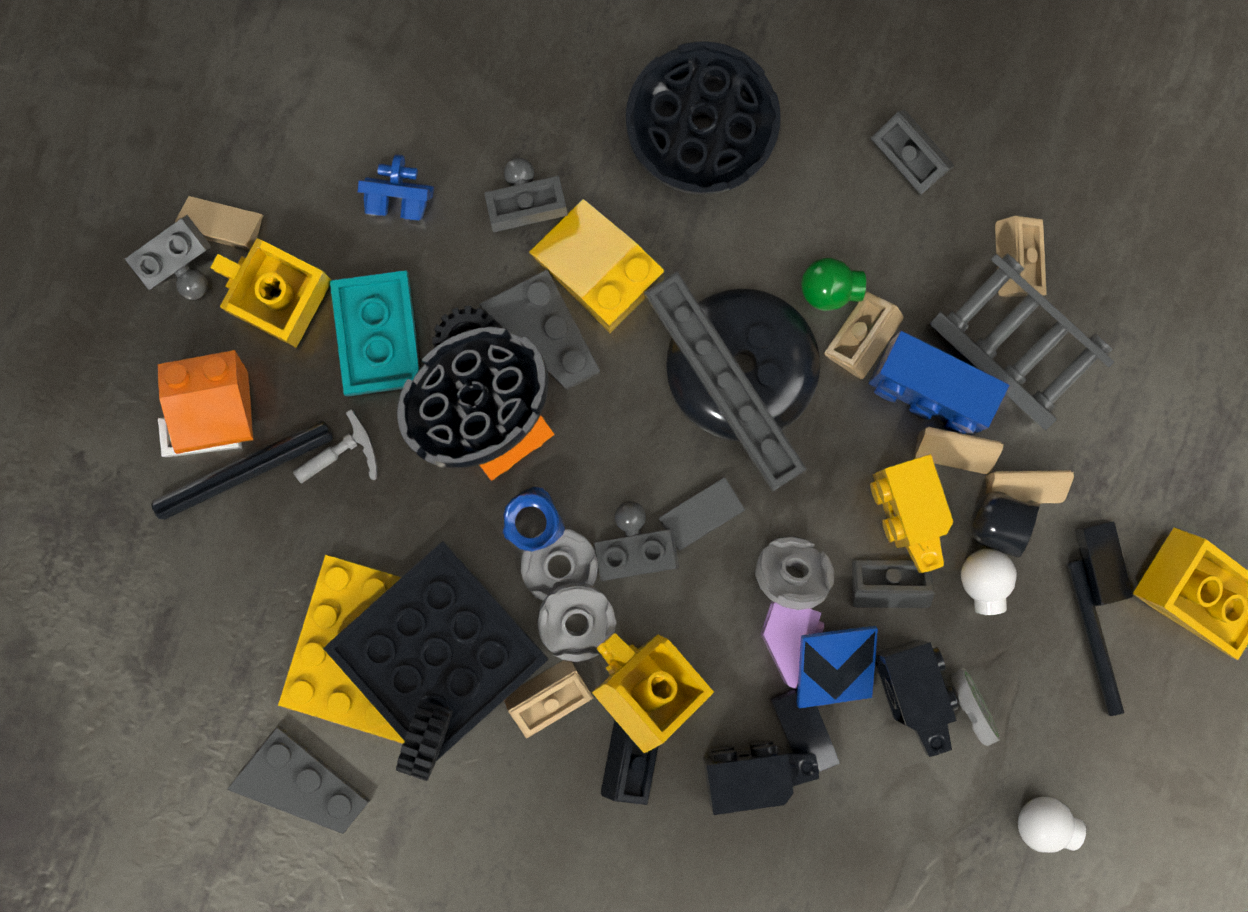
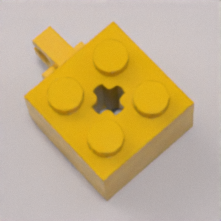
M257 238L247 257L241 256L238 263L217 254L210 267L217 273L229 278L225 286L229 290L220 308L297 348L330 286V281H332L324 271ZM273 289L282 290L278 297L270 296Z
M931 454L885 468L873 474L875 482L870 483L871 492L876 504L883 505L887 519L882 520L888 541H895L897 548H907L919 573L943 567L944 561L939 537L947 535L953 524V519Z
M613 633L596 648L608 663L606 669L610 676L592 694L643 753L663 744L714 693L670 640L659 634L637 649L633 644L628 646L616 633Z

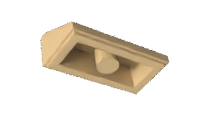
M188 196L175 222L188 215L206 240L250 251L258 237L263 215Z
M1013 216L997 221L995 224L996 254L1001 258L1007 253L1025 268L1020 276L1042 296L1047 295L1043 220ZM1011 278L998 291L999 296L1004 297L1028 295Z
M866 291L863 301L857 303L824 352V355L856 377L864 379L902 323L904 316L897 305Z
M927 427L918 434L914 456L917 459L931 454L934 464L989 474L995 466L1004 444H1001L1002 442Z
M1071 470L996 471L986 476V494L1002 492L1023 502L1032 500L1038 503H1062L1065 501L1071 487L1074 472H1071Z
M563 660L519 686L504 702L508 712L527 739L592 700L593 695L574 663Z

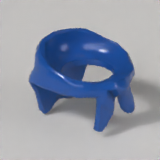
M531 487L512 498L504 509V537L519 549L531 552L541 550L554 544L564 534L565 526L563 520L556 510L549 493L541 487ZM528 506L540 509L545 514L547 520L544 532L536 538L522 536L517 531L515 525L518 512Z

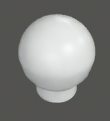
M982 549L974 552L966 559L962 566L961 580L965 591L974 599L975 612L983 615H996L1007 610L1006 597L1013 591L1017 577L1013 562L1007 555L998 550Z
M1037 797L1030 800L1024 805L1018 817L1020 836L1030 848L1038 852L1055 853L1064 848L1075 851L1081 847L1086 836L1084 822L1074 818L1066 805L1052 797Z

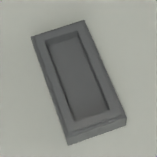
M724 477L659 517V520L665 530L673 529L675 545L678 551L742 513L745 509Z

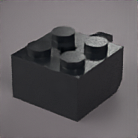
M913 640L876 652L875 665L893 719L915 731L927 756H937L952 750L948 724L957 721L953 710L958 709L959 706L952 687H945L941 671H944L946 668L939 648H932L931 642Z
M773 741L751 743L750 750L741 752L734 750V746L711 749V756L703 757L709 803L713 815L783 806L794 794V786L819 779L816 754L786 753L781 746L774 745Z

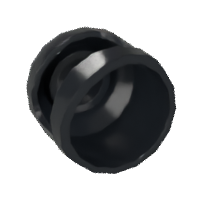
M990 492L984 495L975 506L971 517V533L979 544L1019 558L1029 543L1040 503L1032 500L1023 502L1002 492Z

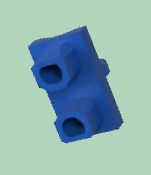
M397 154L394 155L392 165L380 163L378 165V175L389 176L390 180L366 177L365 180L358 181V192L364 193L365 213L385 216L388 214L390 196L402 198L400 218L421 220L425 213L427 201L433 198L434 186L403 182L404 178L416 180L418 169L405 167L404 156Z

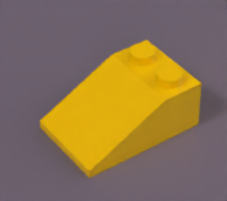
M584 199L529 251L609 333L646 298L644 292L664 280L665 271L635 241Z
M1174 527L1133 594L1170 620L1230 657L1239 660L1248 645V570L1207 539Z

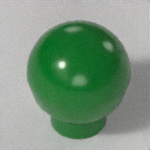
M822 258L814 261L807 267L802 277L801 289L804 298L812 307L821 311L837 310L846 305L848 301H863L866 292V275L864 271L850 270L849 266L840 260Z

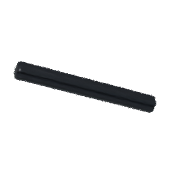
M324 421L313 424L153 500L151 503L152 510L158 519H168L331 441L333 437L330 428Z

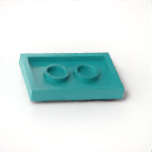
M405 270L330 281L344 395L354 396L403 389L407 379L413 380L421 369L409 273Z

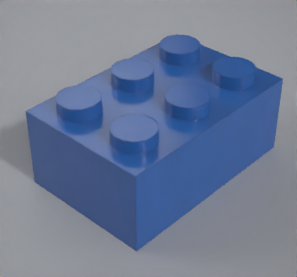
M900 331L887 344L868 382L869 385L876 388L874 393L881 398L891 402L899 399L911 405L909 411L927 420H930L933 416L945 422L944 428L946 430L971 436L989 428L1010 386L903 331Z

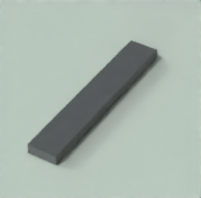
M679 273L672 274L644 292V296L772 492L806 471L807 469Z

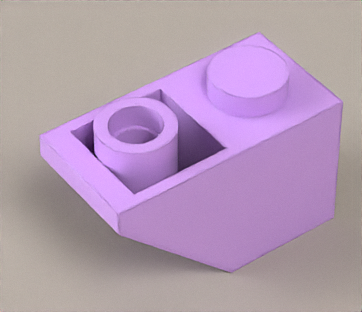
M771 601L760 634L784 683L796 688L799 675L801 635L822 633L824 622L819 621L821 612L812 609L796 610L786 608Z

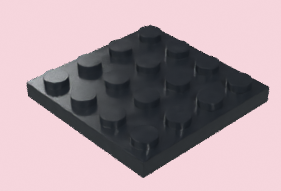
M444 541L438 544L323 648L404 741L415 710L421 700L453 710L449 727L436 761L549 660L544 652Z

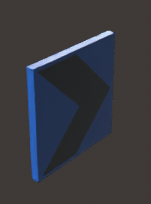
M876 626L801 635L797 707L806 708L872 698L878 628Z

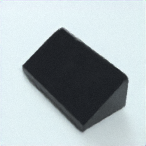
M1112 521L1076 529L1075 532L1095 606H1103L1132 598L1133 594L1115 522Z
M614 720L601 795L615 802L648 805L658 747L643 753L616 720Z

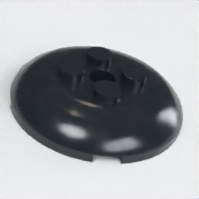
M701 41L678 45L677 49L669 51L659 58H654L641 71L634 82L626 108V128L629 142L641 165L661 183L675 190L690 194L721 193L736 188L748 181L769 159L780 130L781 116L778 96L765 76V71L744 52L717 42ZM698 115H706L713 123L707 128L698 129L692 120Z
M755 289L726 290L700 301L698 304L732 356L735 358L739 354H745L752 358L754 369L744 374L780 429L783 431L788 428L809 406L815 394L820 376L818 345L806 320L794 307L783 299ZM671 338L666 361L667 378L671 393L680 410L693 424L695 423L714 436L725 440L739 441L673 338Z
M487 327L460 333L435 347L422 359L423 367L413 380L407 379L398 402L397 417L399 429L405 442L414 453L425 461L446 468H468L487 463L514 448L526 437L538 421L548 395L549 379L546 363L536 346L528 338L511 334L505 328Z

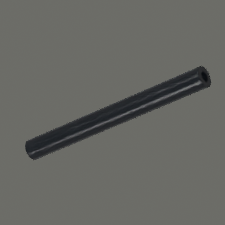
M1083 560L1067 563L1108 715L1116 716L1125 713Z

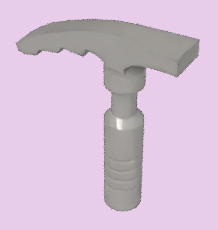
M352 409L346 412V415L352 424L353 435L350 433L343 436V441L334 447H327L293 470L294 475L301 484L336 461L339 454L348 448L352 450L358 446L357 443L364 447L362 451L368 458L366 462L370 469L368 472L370 478L373 481L377 480V461L371 439Z

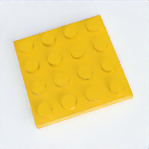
M325 555L278 706L404 743L401 736L323 649L402 577L334 556Z

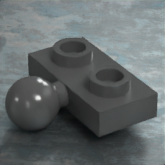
M514 158L505 166L504 177L511 187L484 193L493 232L568 216L559 176L532 182L534 168L524 158Z
M188 215L175 222L125 258L148 290L173 273L177 277V290L186 299H199L208 289L206 276L199 270L190 269L187 264L209 249L211 245Z
M633 501L622 503L615 512V521L617 526L625 531L626 537L595 543L601 581L679 568L673 529L641 534L640 529L646 520L645 510L640 504Z

